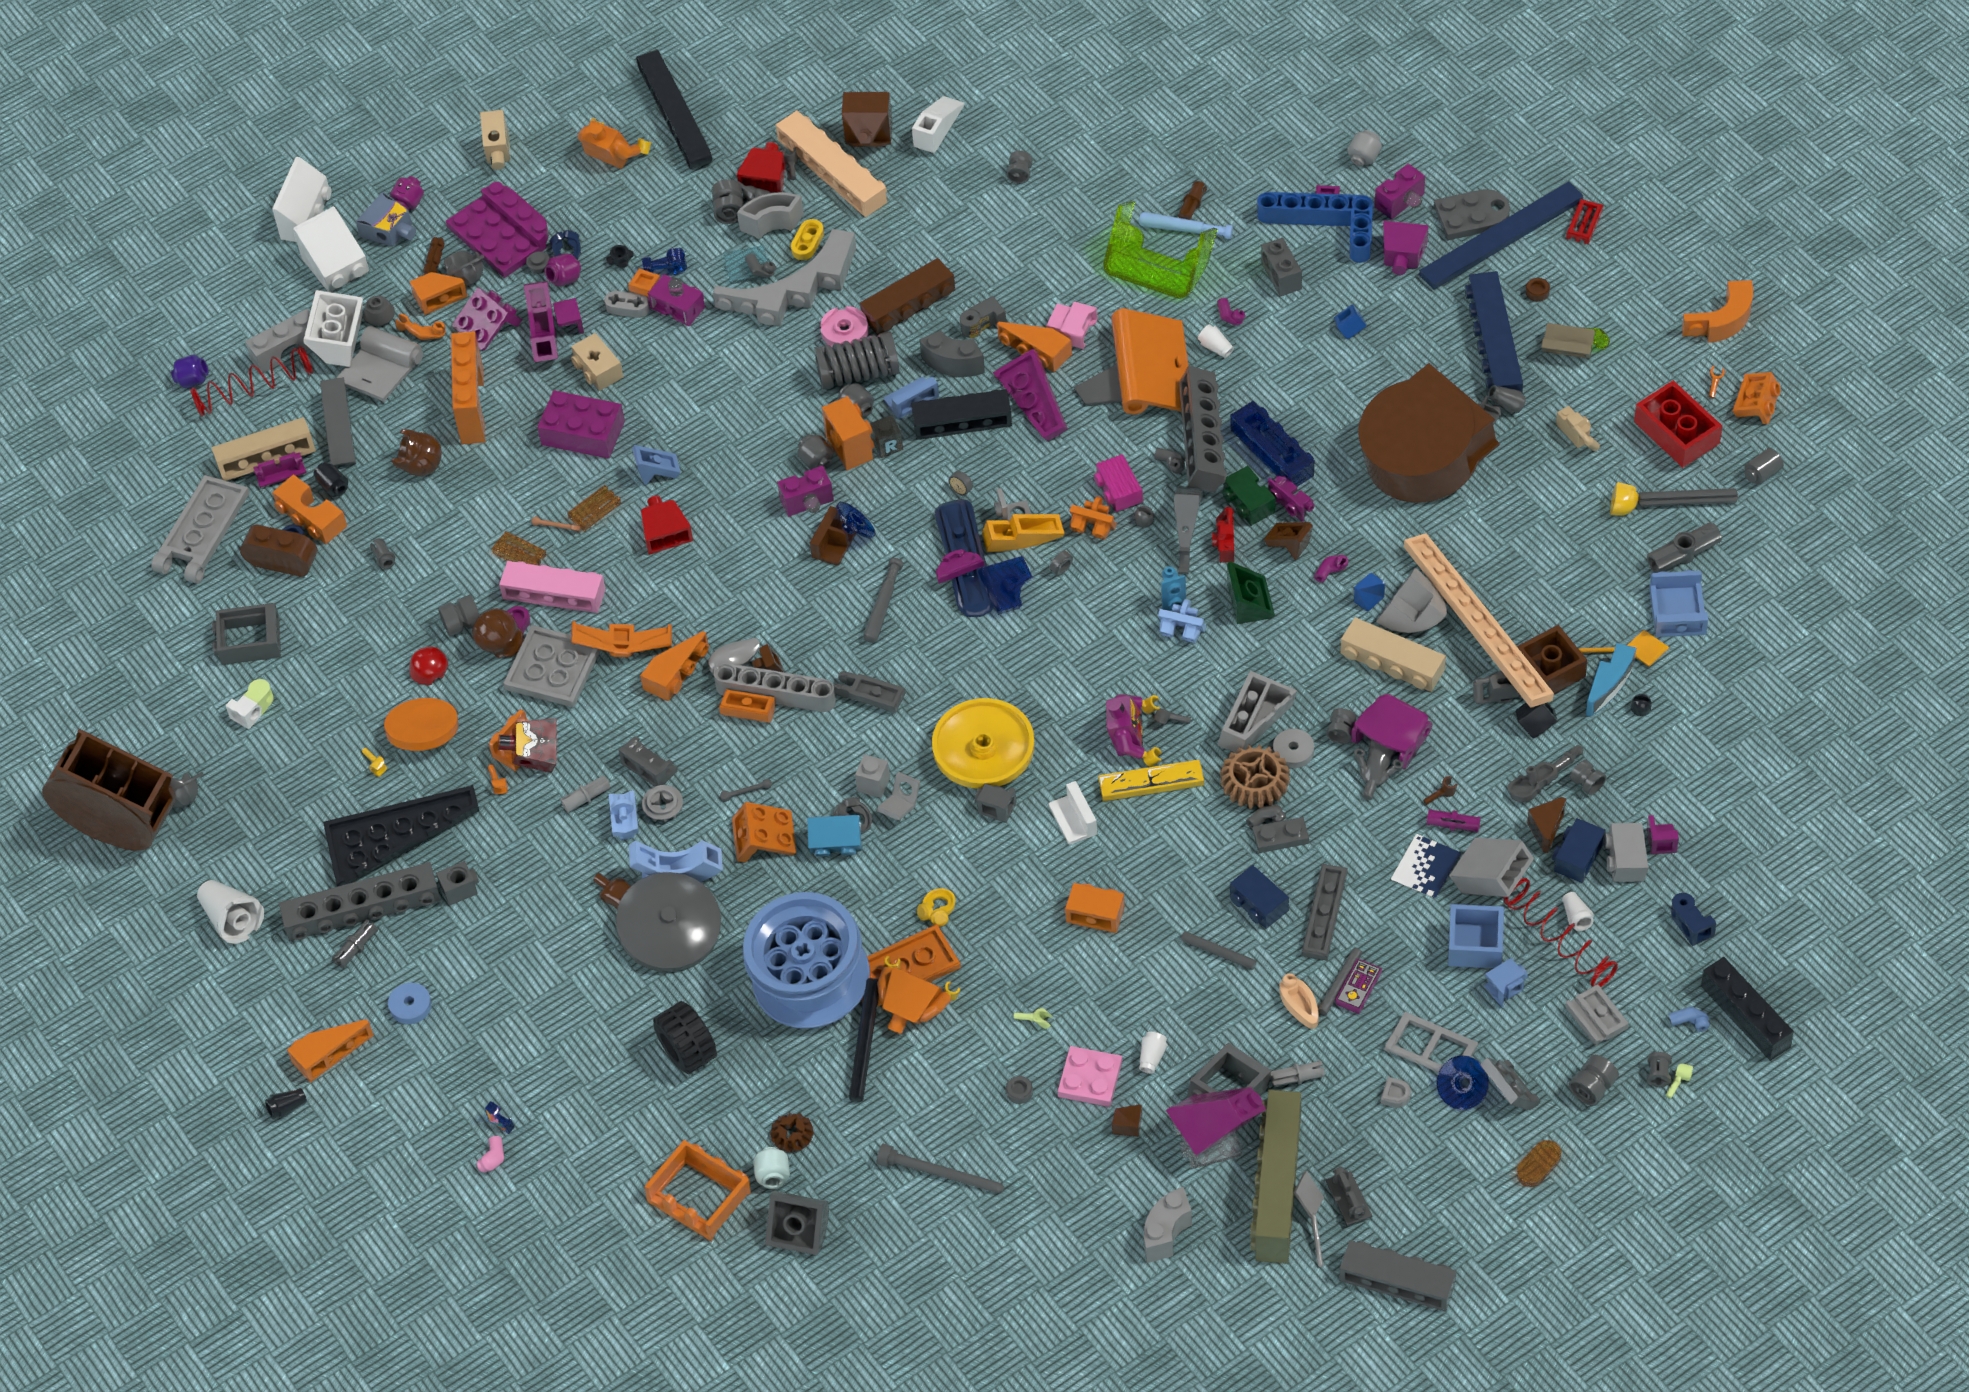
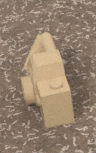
M1570 406L1557 412L1556 425L1577 448L1586 445L1592 451H1597L1600 448V444L1590 436L1591 424L1585 416H1581L1579 412L1575 413Z

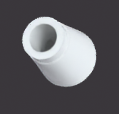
M1207 325L1198 336L1202 346L1224 358H1227L1234 350V347L1216 326Z
M1575 892L1565 894L1562 901L1569 925L1575 923L1574 929L1577 931H1584L1591 927L1594 922L1593 912Z
M1147 1032L1146 1036L1142 1038L1139 1066L1141 1071L1150 1074L1155 1072L1168 1046L1166 1043L1167 1038L1157 1032Z

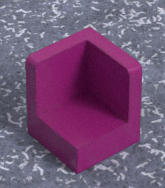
M576 298L553 303L559 327L577 323L579 334L584 333Z
M1648 815L1647 834L1651 855L1677 853L1679 842L1678 830H1674L1673 824L1655 825L1654 815Z

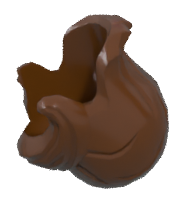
M401 429L400 434H404L400 443L397 459L392 458V463L396 468H400L414 476H426L433 473L438 468L442 458V450L438 440L427 433Z
M499 608L486 610L480 614L473 625L472 634L475 643L479 648L493 653L497 658L503 656L510 658L519 652L524 641L522 630L517 626L513 615L506 610Z

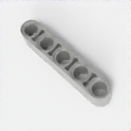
M729 663L720 664L714 670L717 692L723 696L726 689L775 697V704L819 712L830 711L836 705L834 686L826 679Z

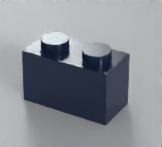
M1576 818L1573 826L1566 828L1562 846H1557L1553 853L1552 860L1555 861L1554 872L1583 883L1604 844L1605 829Z
M1254 865L1230 882L1231 901L1237 907H1242L1254 923H1260L1265 929L1289 911V897Z

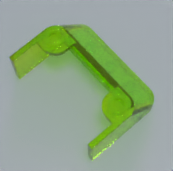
M1130 200L1119 204L1103 262L1105 272L1110 276L1178 299L1189 296L1208 266L1218 229L1213 227L1201 232L1197 247L1187 252L1183 262L1142 248L1144 233L1139 227L1130 224L1136 201Z

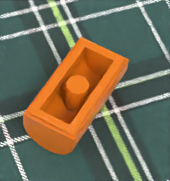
M726 689L719 706L720 715L771 723L775 710V697Z

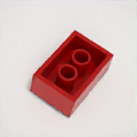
M1674 380L1638 402L1635 407L1634 423L1682 468L1720 444L1723 425Z

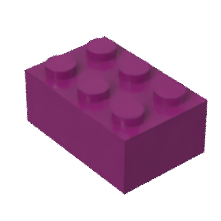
M553 390L537 428L541 445L610 459L625 419L622 404Z

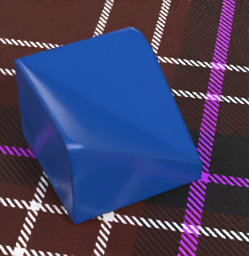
M1351 304L1334 317L1337 328L1346 339H1350L1367 326L1363 316L1354 304Z
M1369 573L1354 587V602L1365 611H1370L1385 597V583L1373 573Z

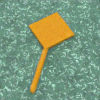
M1645 630L1627 645L1637 648L1635 658L1648 667L1669 649L1666 644ZM1615 647L1579 648L1581 653L1614 652Z

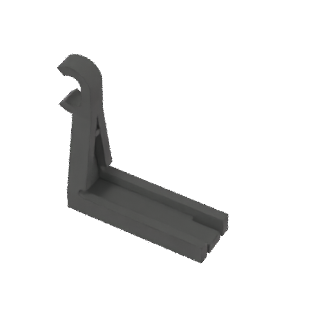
M1179 485L1174 496L1180 545L1178 574H1189L1190 545L1204 490L1190 486L1185 488L1182 485Z

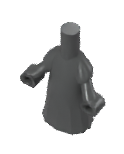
M1371 739L1366 762L1363 749L1357 748L1354 751V759L1358 761L1361 768L1360 775L1366 782L1362 795L1366 800H1372L1376 786L1384 784L1390 775L1400 772L1403 768V762L1396 759L1388 769L1395 750L1382 746Z

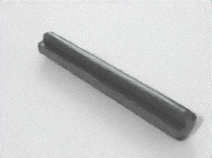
M1735 488L1640 492L1638 503L1641 507L1736 503L1738 493Z

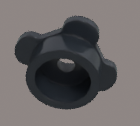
M616 245L611 248L610 256L607 257L606 261L609 265L614 264L620 268H626L629 259L634 256V253L624 245Z

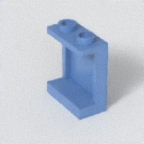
M1662 571L1651 574L1649 590L1655 637L1706 635L1708 614L1704 610L1701 571Z

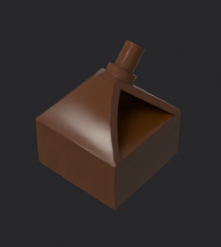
M843 92L842 121L845 144L853 147H881L891 144L893 120L890 92Z

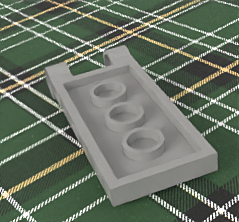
M204 475L163 545L154 555L151 565L152 570L167 574L172 565V558H179L189 561L184 573L185 580L199 584L204 577L205 567L250 494L248 487Z

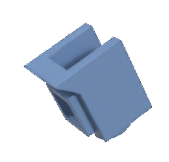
M1510 958L1485 974L1489 982L1484 987L1503 1008L1504 999H1510L1523 990L1524 980L1528 978V975L1522 965H1517Z

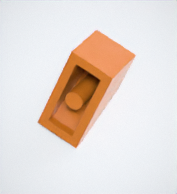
M430 272L410 281L413 297L424 315L468 297L462 278Z

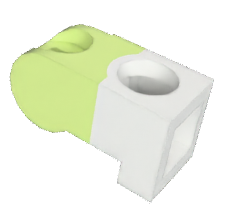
M257 679L250 683L248 691L238 701L231 699L225 706L230 719L250 729L272 704L274 697L269 683L266 680Z

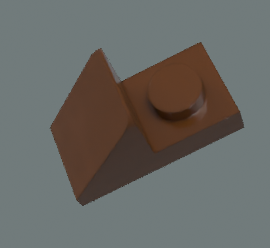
M1311 522L1276 523L1264 538V541L1268 547H1286L1294 560H1297L1310 542L1313 525Z

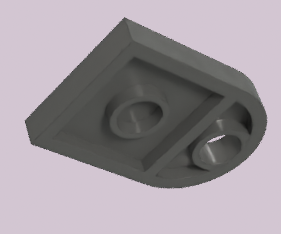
M1482 189L1434 200V208L1447 241L1481 234L1510 215V204L1507 198L1500 192L1490 189ZM1501 206L1503 209L1494 210L1492 207Z

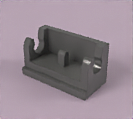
M636 736L618 750L621 764L654 787L664 785L678 771L677 767L673 765V761H665L644 747Z

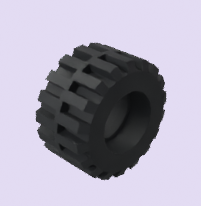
M679 1001L653 1018L654 1030L662 1047L674 1064L686 1074H691L717 1057L716 1045L707 1026L697 1012L684 1001Z

